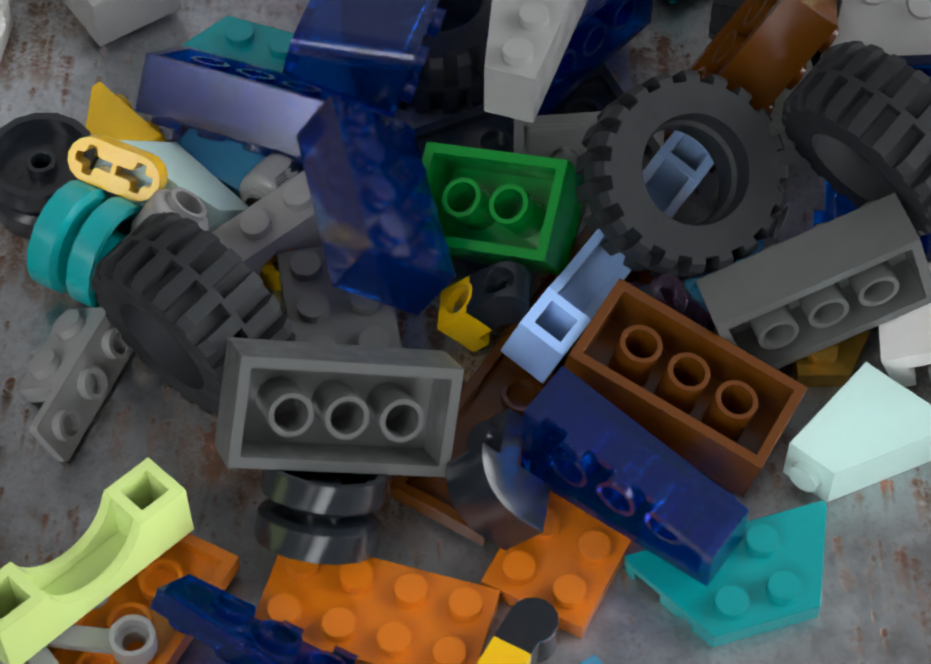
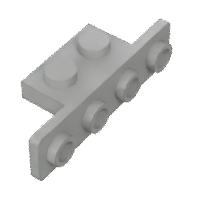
M102 307L67 309L55 321L53 331L41 351L30 361L28 372L17 388L29 403L44 402L31 423L29 431L59 462L69 461L134 351L120 337L121 334L117 328L111 325Z

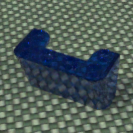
M310 0L292 37L282 74L394 119L401 101L409 104L412 102L421 79L420 74L431 47L423 45L427 35L434 38L437 37L447 9L440 7L443 0Z

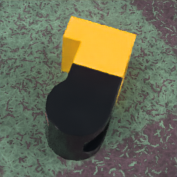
M498 262L487 268H482L442 290L437 329L473 353L489 345L490 331L503 324L520 322L529 312L531 272L526 266L516 262ZM454 307L460 309L459 311L454 313Z
M536 597L518 601L508 612L477 664H538L547 660L554 653L557 645L559 621L555 608L546 600Z

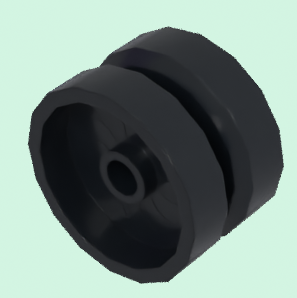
M33 113L15 118L0 128V222L12 234L30 240L33 227L45 204L53 194L69 181L79 180L69 168L67 161L68 151L74 142L91 135V133L76 119L59 113ZM96 147L84 152V157L91 161V170H93L98 160Z
M263 469L261 488L264 495L269 499L264 500L257 509L254 532L257 543L278 555L314 564L342 565L360 563L373 558L378 550L382 524L374 511L379 510L385 502L388 475Z

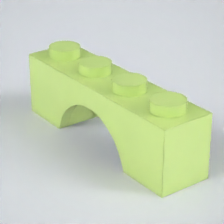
M147 457L103 491L100 507L91 525L83 536L65 553L37 567H20L11 561L0 569V660L4 664H24L194 530L186 489Z

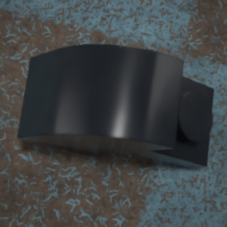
M510 408L477 423L472 428L467 439L468 451L446 464L448 492L460 517L473 531L505 551L543 532L551 486L517 464L525 418Z

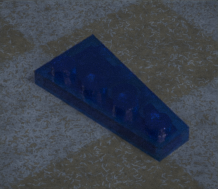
M191 574L157 588L150 606L152 610L166 618L175 630L192 635L213 649L215 655L228 664H355L358 658L357 655L337 645L332 653L303 641L302 637L305 630L285 620L283 622L277 620L262 621L254 617L256 614L255 605Z

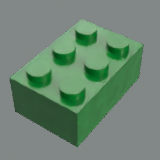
M426 142L403 240L429 256L488 265L511 261L526 266L529 271L560 275L570 261L582 204H578L576 188L584 184V175L575 173L576 166L565 159Z

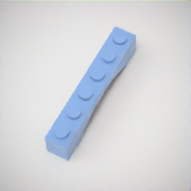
M675 130L642 172L646 190L655 205L667 216L673 218L714 165V162L707 150L697 140ZM600 229L595 231L562 273L546 289L500 350L542 384L587 328L618 279L624 280L631 271V269L623 265L626 256L622 253L610 256L600 246L601 242L606 239Z

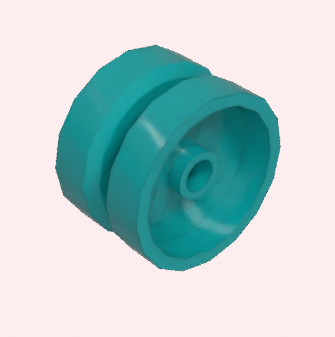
M81 180L69 181L59 188L45 204L33 227L27 249V269L30 278L59 294L68 292L71 298L90 308L100 307L95 298L96 292L92 289V277L95 266L132 231V221L143 206L121 196L112 198L107 191Z

